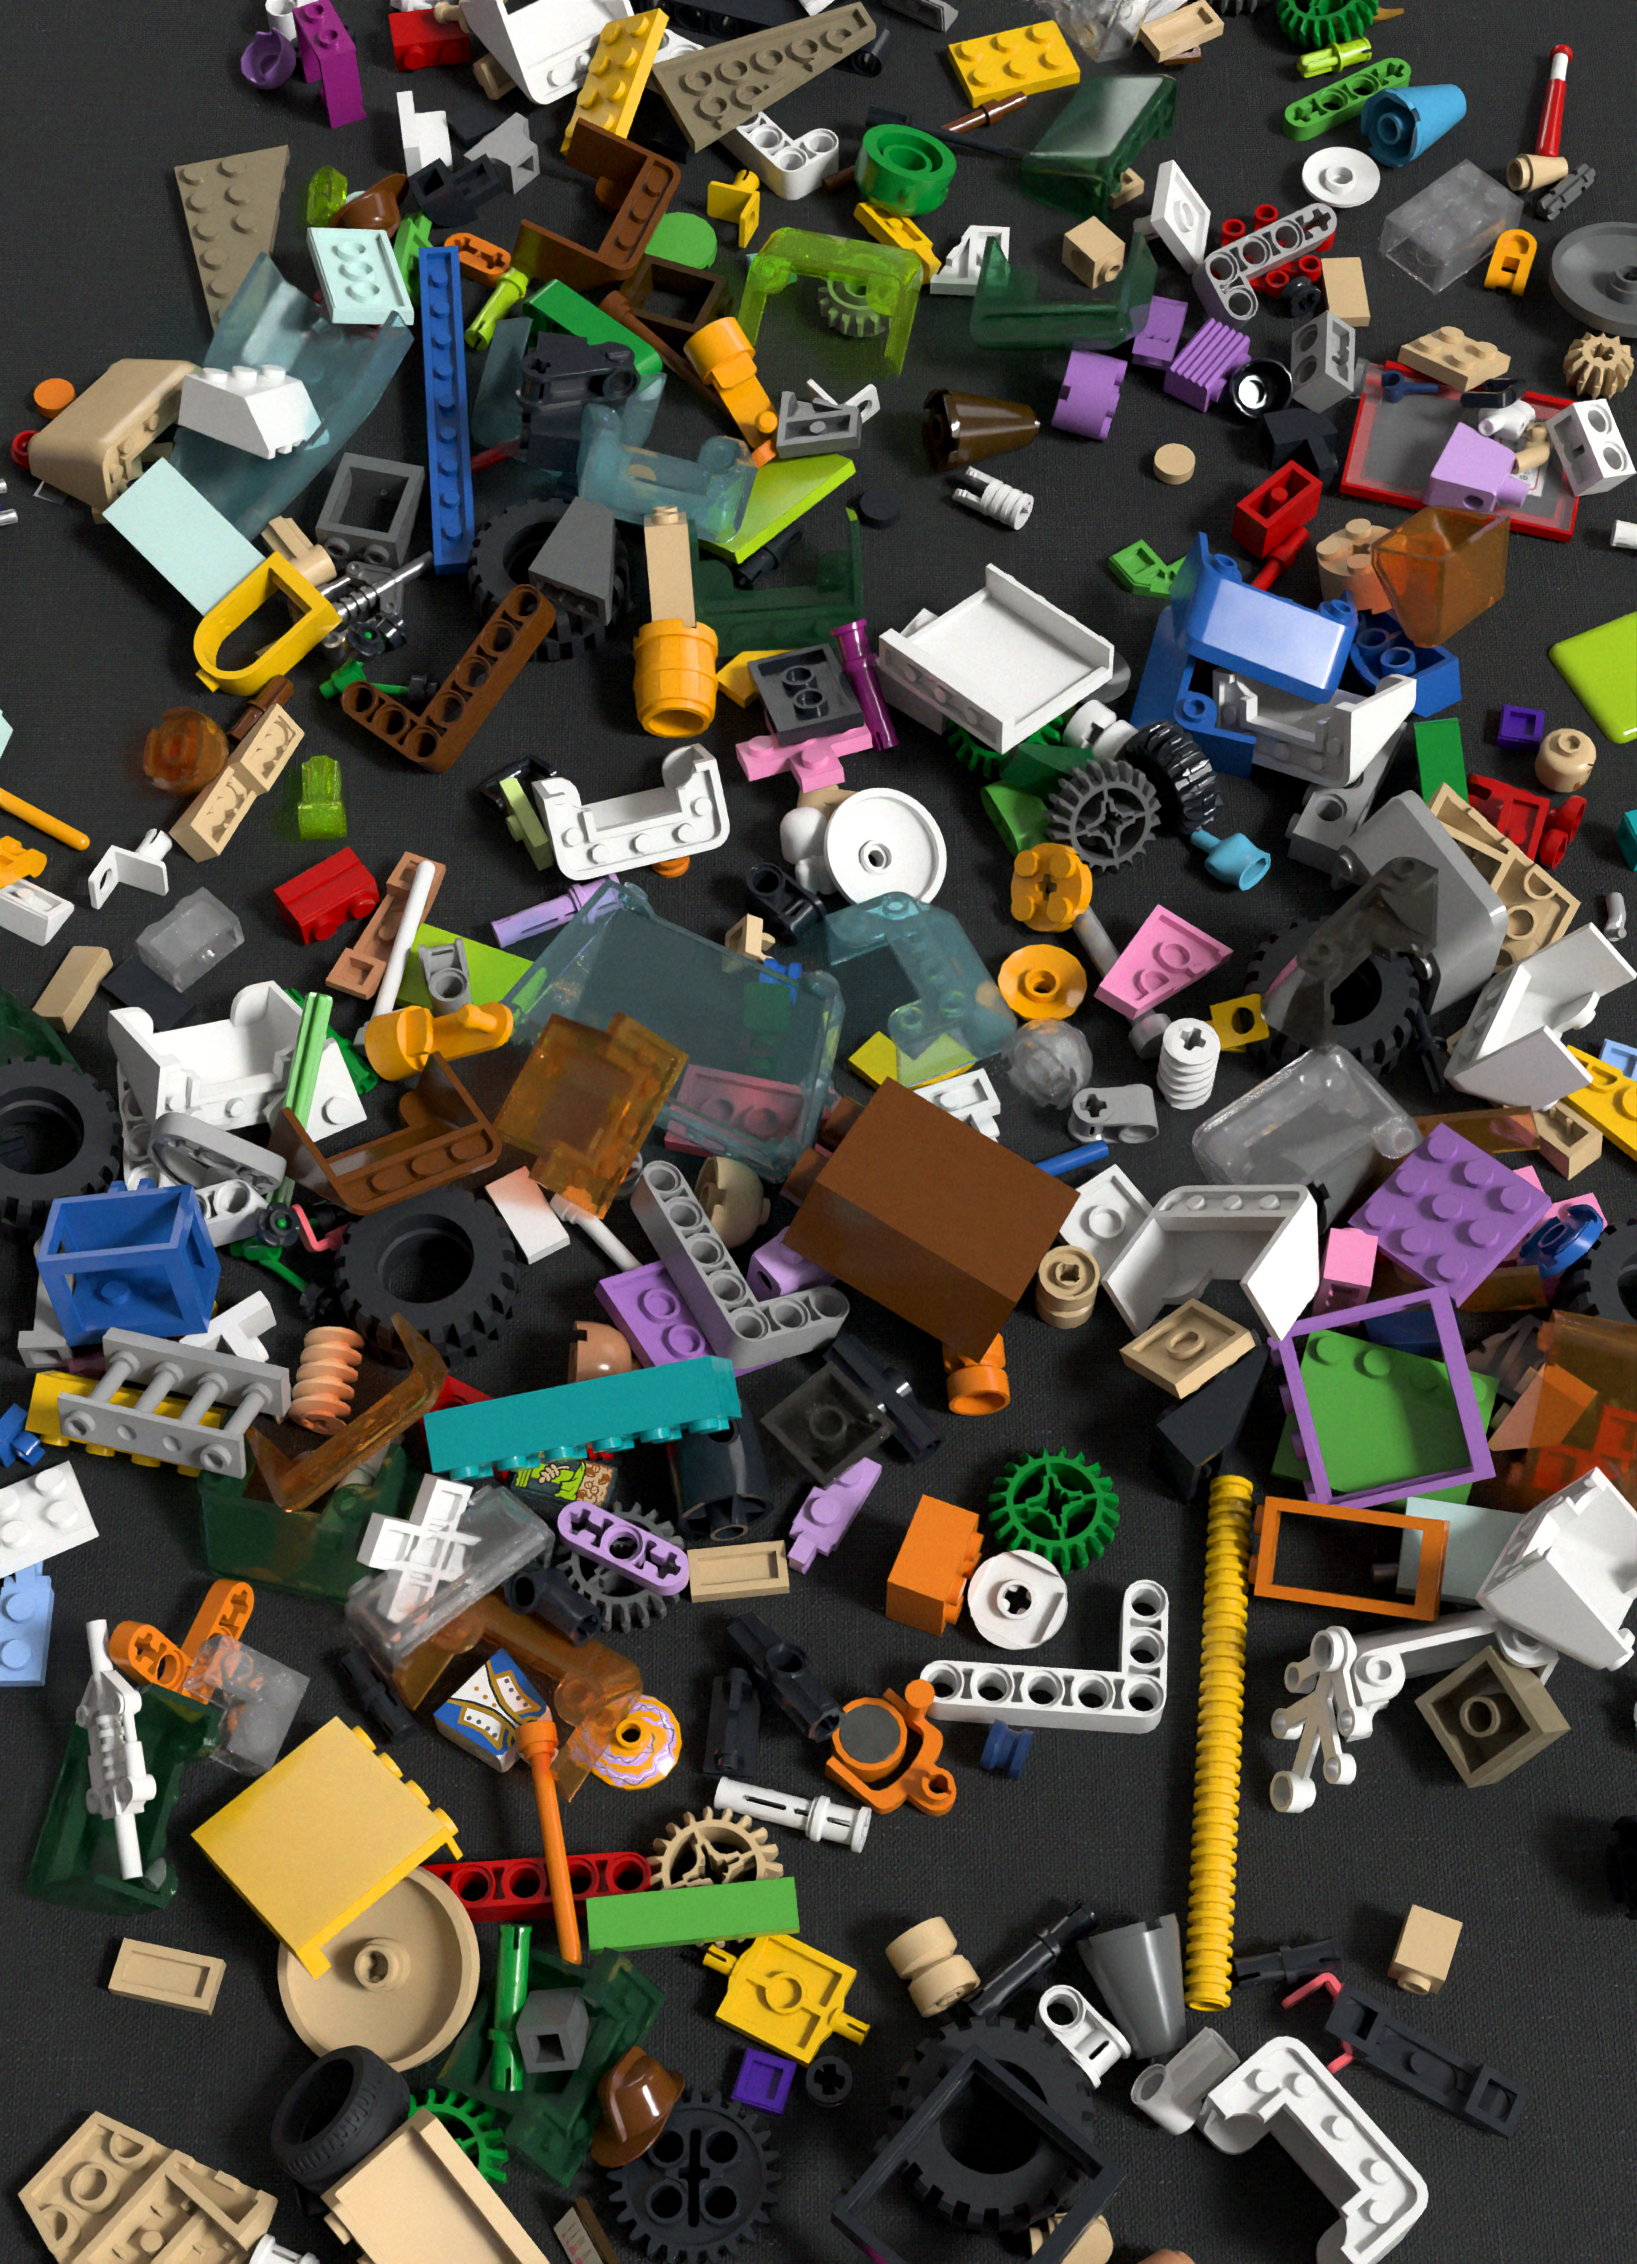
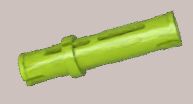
M512 266L507 273L499 276L496 281L495 291L474 322L465 331L464 338L471 347L474 348L479 338H481L482 340L478 344L477 350L487 348L490 340L514 304L521 302L525 297L526 287L533 276Z

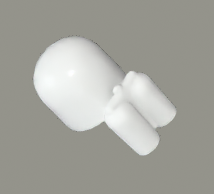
M799 807L787 813L780 825L783 857L789 863L796 865V882L803 888L808 889L815 895L817 894L816 891H820L822 894L835 893L837 888L828 873L824 857V836L828 821L821 811L815 808Z

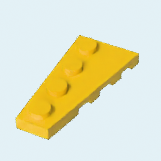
M1568 1045L1566 1048L1590 1073L1593 1080L1591 1084L1559 1100L1603 1133L1602 1135L1637 1162V1082L1623 1076L1622 1070Z

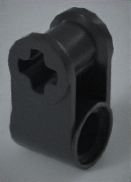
M764 862L756 864L748 871L745 889L747 910L751 915L763 919V923L787 945L796 946L801 942V935L815 922L821 923L826 919L827 911L820 899L814 893L799 885L783 872L780 867L773 863ZM759 889H770V890H772V892L762 893V892H759L758 890H759Z

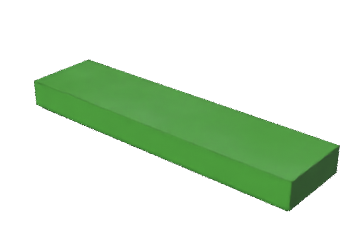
M794 1877L586 1898L591 1955L800 1933Z

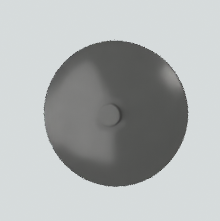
M1628 222L1595 223L1581 227L1566 235L1556 246L1548 271L1549 286L1556 300L1573 317L1590 327L1613 335L1637 338V224Z

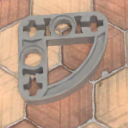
M178 1112L164 1113L156 1120L147 1146V1153L151 1162L161 1173L177 1185L193 1184L194 1190L228 1180L240 1179L248 1183L261 1196L281 1186L287 1168V1161L283 1157L195 1117ZM191 1158L196 1159L212 1167L206 1169L205 1167L201 1166Z

